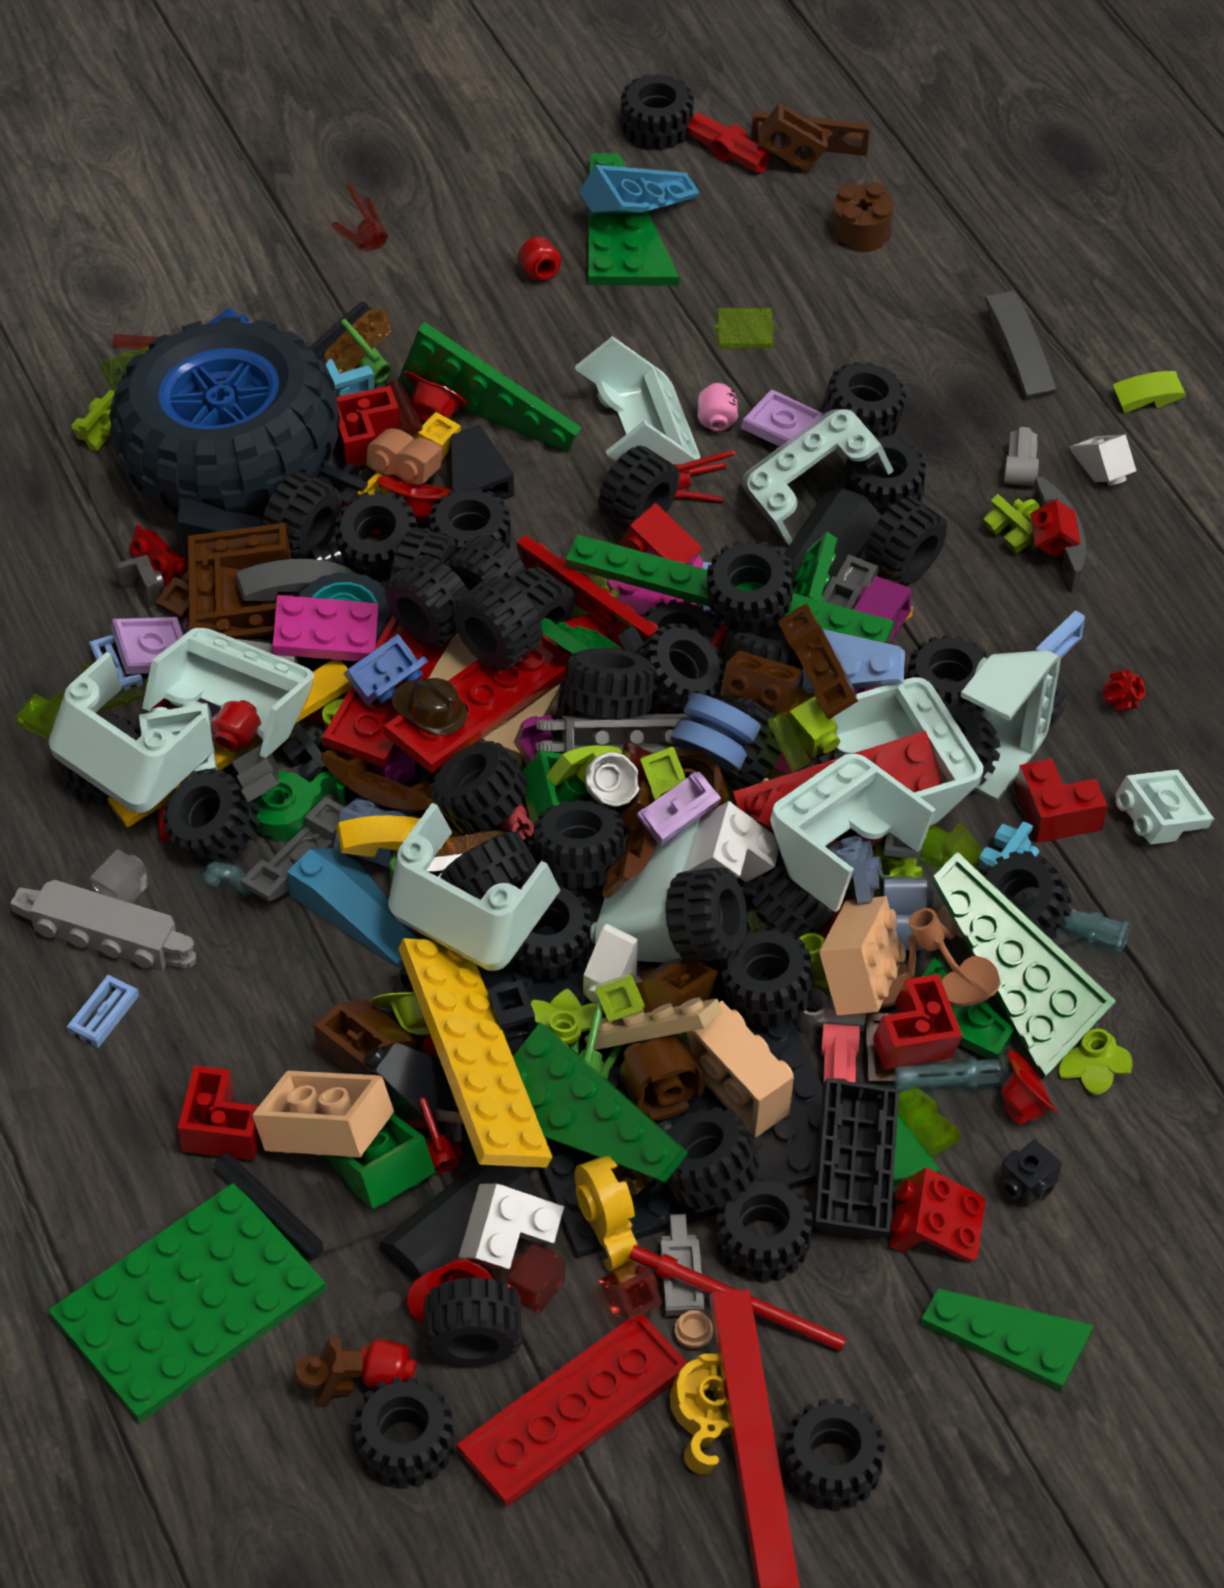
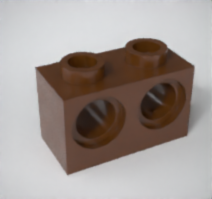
M778 103L759 127V145L767 149L770 154H776L785 159L789 165L795 168L799 167L808 172L828 148L827 130Z
M738 650L726 663L720 695L733 699L747 697L763 708L785 714L797 700L803 669Z

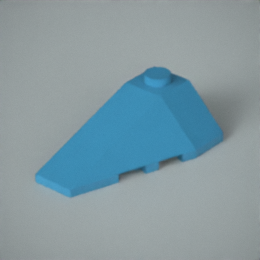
M595 165L579 191L588 209L598 214L645 212L696 198L700 193L687 173Z
M310 849L287 871L290 897L395 967H398L403 962L398 950L403 938L418 939L410 927L395 919L389 909L387 897L364 867L346 854L341 853L338 849Z

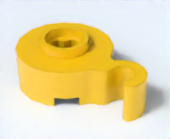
M603 1156L576 1167V1196L582 1214L591 1224L600 1244L607 1252L608 1258L603 1260L604 1265L609 1271H613L635 1262L629 1259L634 1244L637 1245V1242L631 1231L633 1225L628 1220L635 1217L626 1181L619 1183L612 1172V1169L616 1168L617 1164L610 1156Z
M718 1353L702 1354L697 1359L688 1362L675 1378L670 1391V1404L678 1423L693 1435L684 1451L685 1463L689 1469L700 1475L710 1474L719 1463L717 1456L705 1455L700 1447L709 1448L717 1438L731 1433ZM707 1390L713 1391V1397H717L718 1400L715 1402L709 1400L705 1396V1392Z

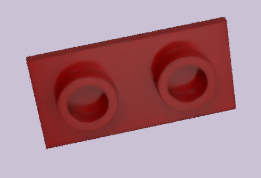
M136 524L129 552L136 558L147 555L153 571H160L166 587L174 576L179 575L183 577L189 569L187 560L181 558L175 551L169 552L170 546L159 537L156 531L144 530L139 524Z

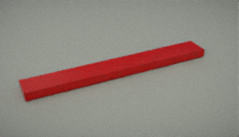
M750 1289L713 1291L709 1299L756 1588H800Z

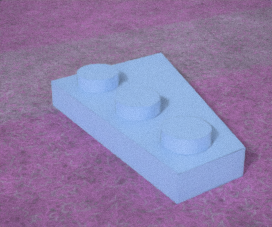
M823 629L854 689L904 684L905 651L900 646ZM803 668L802 689L807 694L814 693L815 690Z

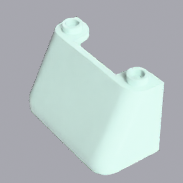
M701 818L662 846H659L656 842L654 852L645 868L614 896L608 899L604 898L598 920L591 927V942L593 944L597 943L602 928L605 924H608L638 939L637 961L665 963L681 958L679 953L675 951L668 934L665 911L666 895L672 878H675L677 873L686 871ZM628 833L624 836V851Z

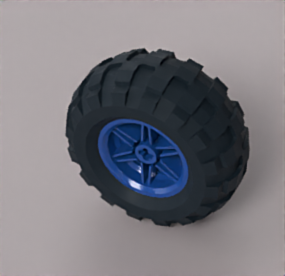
M240 317L220 318V321L217 323L202 325L201 321L187 324L182 326L183 331L172 336L163 334L148 343L149 350L146 351V354L135 355L125 367L126 372L121 380L118 381L109 415L111 422L110 432L115 453L119 458L121 469L134 486L141 490L146 497L157 503L160 508L172 514L179 512V498H188L201 504L203 502L225 508L226 511L240 512L248 515L251 512L266 509L271 496L286 477L300 471L316 477L319 475L320 467L324 468L327 465L338 438L337 430L340 423V414L332 376L323 361L318 359L312 348L304 343L302 338L292 331L282 332V330H278L275 323L260 319L254 323H243Z

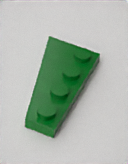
M942 1289L937 1290L921 1320L922 1327L1060 1393L1094 1329L1092 1324Z

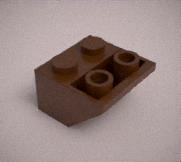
M678 958L650 967L633 979L645 1005L643 1011L647 1013L664 1004H672L673 1007H677L694 998H701V1001L709 1000L718 972L701 962L691 963Z
M368 1000L339 1002L314 1024L317 1050L348 1074H358L365 1065L363 1062L364 1057L375 1046L382 1047L396 1042L415 1049L419 1045V1040L404 1030Z

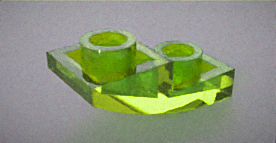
M916 1086L899 1094L898 1115L930 1157L961 1141L959 1128L938 1113L936 1101Z

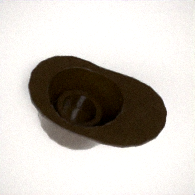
M430 678L427 680L408 681L400 685L392 695L391 701L394 709L428 733L447 735L458 731L465 724L467 717L465 704L460 700L455 687L445 679Z

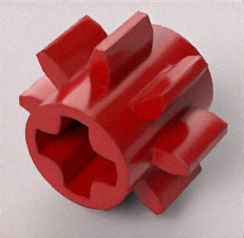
M1131 669L1109 673L1111 681L1105 682L1103 686V696L1107 704L1115 706L1117 712L1139 708L1137 700L1143 699L1145 696V685L1139 675H1133Z

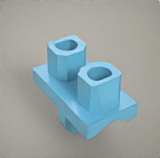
M1023 821L1020 827L1016 829L1002 824L994 837V845L1004 850L998 852L992 848L985 847L979 857V868L984 871L988 865L994 867L997 864L995 859L1000 856L1007 859L1009 858V853L1015 851L1020 856H1022L1024 851H1030L1036 857L1039 850L1035 846H1031L1028 838L1033 825Z

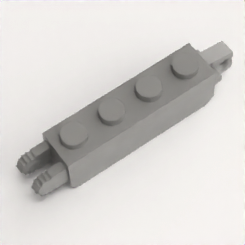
M686 714L642 715L629 719L562 716V719L539 720L537 721V729L542 731L562 730V741L543 740L537 743V751L566 753L577 748L597 745L619 747L623 755L654 754L674 746L675 751L683 749L673 743L670 737L678 721L692 720Z
M57 880L45 883L41 891L19 887L14 898L11 900L12 912L31 920L34 931L45 937H56L69 941L80 948L88 947L101 951L112 958L120 957L133 961L143 968L152 967L163 971L167 964L177 968L190 969L196 964V952H194L193 947L194 940L188 937V935L184 936V934L176 932L174 921L170 915Z

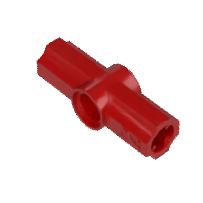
M698 112L692 117L690 124L687 126V135L709 146L712 154L719 161L728 162L732 159L752 171L762 174L772 159V154L767 149L749 140L746 132L739 125L731 124L727 128Z

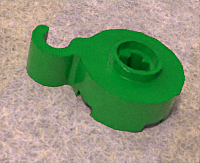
M279 771V784L255 798V804L259 807L260 812L256 817L260 820L259 826L254 827L253 831L256 835L259 832L262 835L272 837L274 842L290 841L305 827V816L324 796L328 794L336 795L340 805L346 804L345 785L330 771L318 774L311 782H308L296 773Z

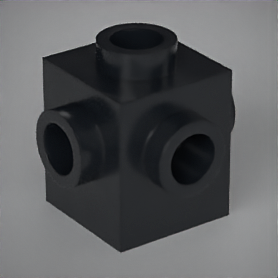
M1033 1139L1019 1152L1013 1150L1003 1160L1000 1184L1010 1198L1018 1199L1025 1207H1029L1037 1199L1042 1201L1051 1194L1055 1184L1058 1182L1062 1162L1036 1139Z

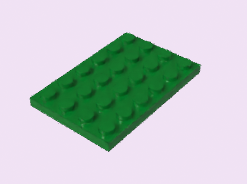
M232 1183L48 1311L54 1323L140 1424L325 1292L326 1283L254 1202Z

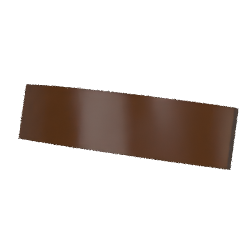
M808 604L802 605L780 619L778 623L789 645L796 652L826 717L831 719L857 703L858 698L837 653Z
M335 749L328 750L321 755V761L337 779L354 792L375 803L402 810H425L432 803L436 804L431 796V785L433 783L429 781H424L410 788L367 770L368 761Z
M645 779L638 783L640 787L638 794L628 804L621 805L619 818L623 820L624 826L629 828L624 855L607 870L602 896L607 899L619 892L645 868L655 849L656 840L637 816L639 811L655 801L650 784Z

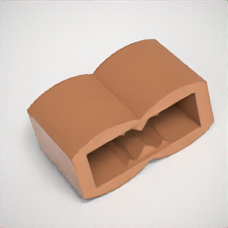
M386 429L368 445L366 465L380 474H395L407 483L423 484L441 468L442 447L429 439H414L408 433L398 429Z

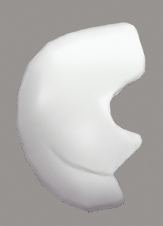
M608 752L597 755L586 768V789L599 804L610 807L628 804L638 794L640 789L638 786V769L623 754Z

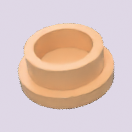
M697 1310L688 1311L676 1321V1339L687 1348H701L712 1339L713 1324L704 1313Z

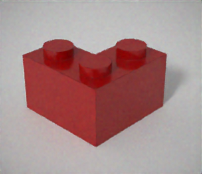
M391 386L337 397L340 414L337 442L345 466L349 463L355 464L358 467L366 465L368 445L386 429L400 430L399 407Z
M656 503L629 526L619 544L622 547L692 565L702 550V547Z
M1053 758L1019 765L1016 792L1028 823L1033 825L1032 833L1036 843L1103 830L1107 803L1097 779L1063 785Z
M939 974L905 979L895 1001L899 1013L882 1016L873 1036V1041L884 1070L951 1059L963 1036Z
M202 1066L193 1067L178 1124L182 1152L222 1156L224 1153H228L237 1159L255 1161L260 1135L252 1114L259 1106L232 1102L234 1091L230 1070Z

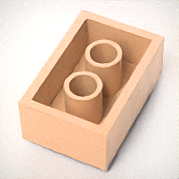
M887 896L873 897L872 902L859 904L857 899L845 901L819 951L837 1016L879 1012L885 997L889 994V988L893 980L897 977V971L905 960V946L901 940L898 941L896 933V913L894 909H890Z
M721 1001L719 1004L723 1012L704 1029L688 1031L686 1045L705 1077V1085L728 1110L733 1111L736 1116H740L747 1130L756 1138L789 1115L794 1075L786 1062L783 1060L778 1061L770 1052L765 1040L760 1035H754L746 1027L745 1021L739 1012L734 1009L730 1010Z
M286 1071L252 1116L265 1151L336 1155L352 1158L363 1155L394 1113L383 1077L380 1075Z

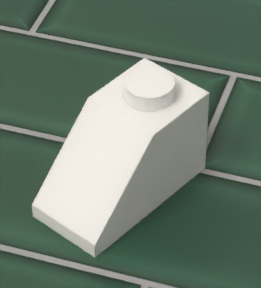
M1126 434L1096 436L1070 446L1071 453L1094 482L1107 481L1108 486L1126 481L1125 475L1136 471Z
M605 924L602 928L583 975V994L593 1003L599 1001L595 991L598 984L629 973L632 974L633 978L636 976L637 938L608 924Z

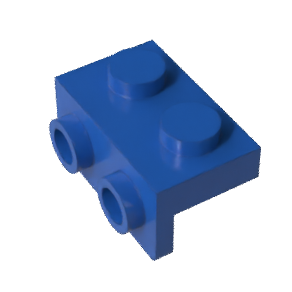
M397 634L347 669L343 674L367 706L376 700L383 704L392 698L393 692L396 690L395 687L400 683L420 678L423 675L420 669L428 660L425 656L418 660L400 635Z

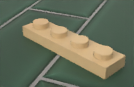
M694 998L686 1001L681 1006L673 1007L672 1004H664L652 1012L644 1013L642 1010L608 1022L607 1017H604L600 1021L594 1050L704 1029L723 1011L717 998L701 1001V998ZM589 1034L585 1037L586 1043L588 1041Z

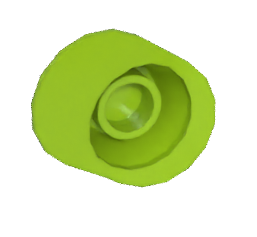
M415 992L387 993L372 998L371 1003L374 1006L393 1009L400 1026L408 1033L417 1036H425L430 1033Z

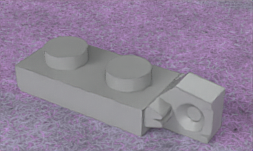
M686 1214L670 1215V1236H662L661 1256L664 1253L677 1258L678 1264L702 1274L699 1239H696V1235H687ZM672 1277L670 1280L663 1278L665 1316H681L691 1310L704 1313L703 1291Z

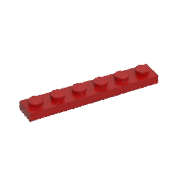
M527 535L516 541L519 559L526 569L539 567L571 588L575 593V604L617 635H620L627 628L635 627L645 643L659 629L653 621H647L637 614L630 605H624L617 600L609 590L602 589L593 583L585 573H579L577 570L567 568L566 560L562 557L558 558L548 551L543 543H537Z

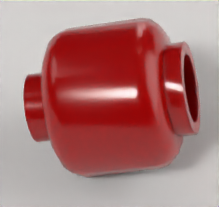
M533 237L521 246L518 252V262L530 279L544 282L552 279L558 273L561 267V256L548 239Z
M240 700L239 702L227 701L221 706L211 722L210 728L213 741L220 748L228 752L245 750L253 742L257 735L258 727L261 726L262 722L257 714L256 707L245 700Z
M376 1338L369 1346H363L361 1350L363 1369L360 1377H362L365 1387L377 1390L376 1385L382 1381L386 1385L392 1384V1378L400 1377L401 1382H408L409 1377L414 1378L417 1360L410 1359V1349L406 1344Z

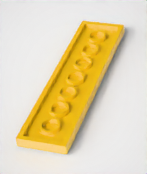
M403 938L398 950L479 1165L547 1168L552 1159L551 1152L503 1031L500 1030L487 998V991L477 965L435 941Z

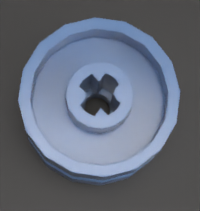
M692 693L683 710L692 721H678L670 740L682 749H695L705 753L723 769L739 772L747 756L746 751L739 744H752L761 725L749 715L720 700L700 693Z

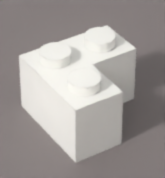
M728 801L701 817L686 871L722 867L729 869L730 873H733L736 878L740 877L745 882H748L775 867L779 852L775 834Z
M479 1184L459 1258L473 1259L479 1264L486 1265V1267L492 1269H510L518 1238L534 1243H554L564 1206L500 1184Z

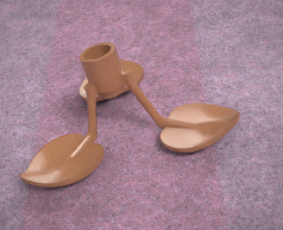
M942 906L937 913L930 908H922L915 911L909 918V926L913 932L912 935L908 936L910 943L909 965L907 967L904 962L901 963L897 971V977L893 980L889 988V994L885 997L880 1008L895 1005L896 998L905 979H910L915 975L917 945L927 951H934L939 948L953 972H950L942 979V984L952 1005L968 1006L989 999L1000 987V976L996 966L990 960L980 956L969 957L959 967L943 942L945 936L948 939H953L955 935L963 938L946 906Z

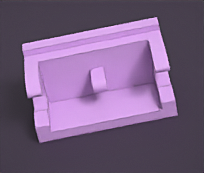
M698 771L691 774L687 779L645 809L639 811L637 816L659 846H662L715 808L721 797Z

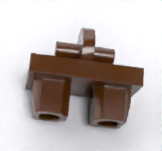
M329 1337L320 1357L305 1355L297 1361L293 1372L295 1380L305 1388H319V1393L315 1399L316 1407H327L332 1396H350L353 1390V1377H359L363 1369L361 1350L342 1349L341 1338Z

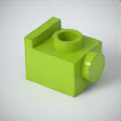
M816 696L790 711L789 724L792 726L789 727V731L792 735H797L795 736L798 737L796 739L799 740L798 742H801L800 744H802L803 748L812 758L822 753H830L839 745L840 739L836 735L837 723L834 717L831 719L826 717Z

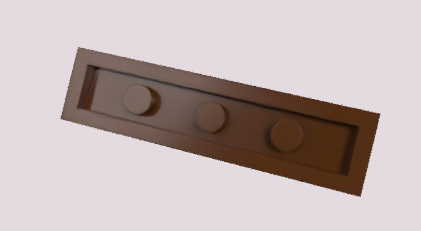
M753 112L751 141L759 144V127L771 112ZM802 116L827 130L828 148L824 152L867 156L871 136L870 124Z

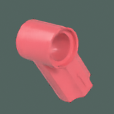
M823 1024L821 1056H824L823 1083L827 1078L856 1083L855 1066L859 1053L860 1026Z

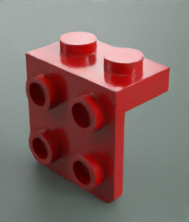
M927 1167L907 1179H903L895 1193L897 1202L895 1215L890 1224L892 1234L889 1247L903 1253L924 1240L968 1263L976 1260L979 1252L985 1209L984 1198L980 1194Z

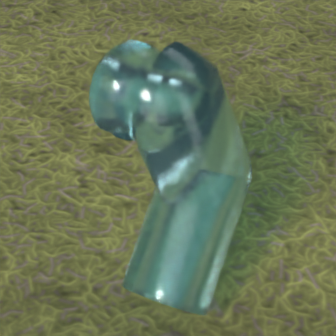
M215 861L207 865L208 869L203 873V880L211 886H218L221 880L224 879L229 881L244 895L252 892L240 885V880L246 873L237 865Z

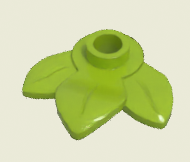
M569 989L559 993L551 1003L541 1000H532L531 1002L535 1014V1023L539 1024L541 1022L566 1044L577 1041L581 1036V1032L591 1028L596 1003L581 1006L578 999Z
M1097 1028L1088 1031L1083 1036L1080 1046L1071 1049L1063 1057L1059 1073L1061 1079L1081 1077L1082 1083L1089 1093L1100 1095L1110 1088L1115 1074H1130L1133 1062L1128 1050L1117 1046L1115 1038L1106 1030Z

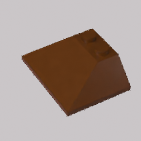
M286 523L188 536L190 630L194 628H207L234 639L274 635L277 595L295 596V592H278L274 601H243L235 575L236 572L255 565L292 559Z

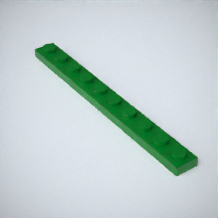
M579 534L566 557L567 568L709 607L706 569ZM744 582L737 585L736 588L744 591H753L765 585ZM794 593L791 608L788 613H784L785 617L807 603L822 629L887 644L894 629L893 620ZM773 622V625L780 626L778 622Z

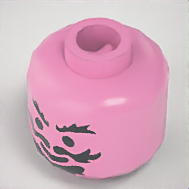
M714 383L704 388L699 393L697 399L699 422L704 427L713 431H723L733 426L738 419V397L736 392L722 383Z

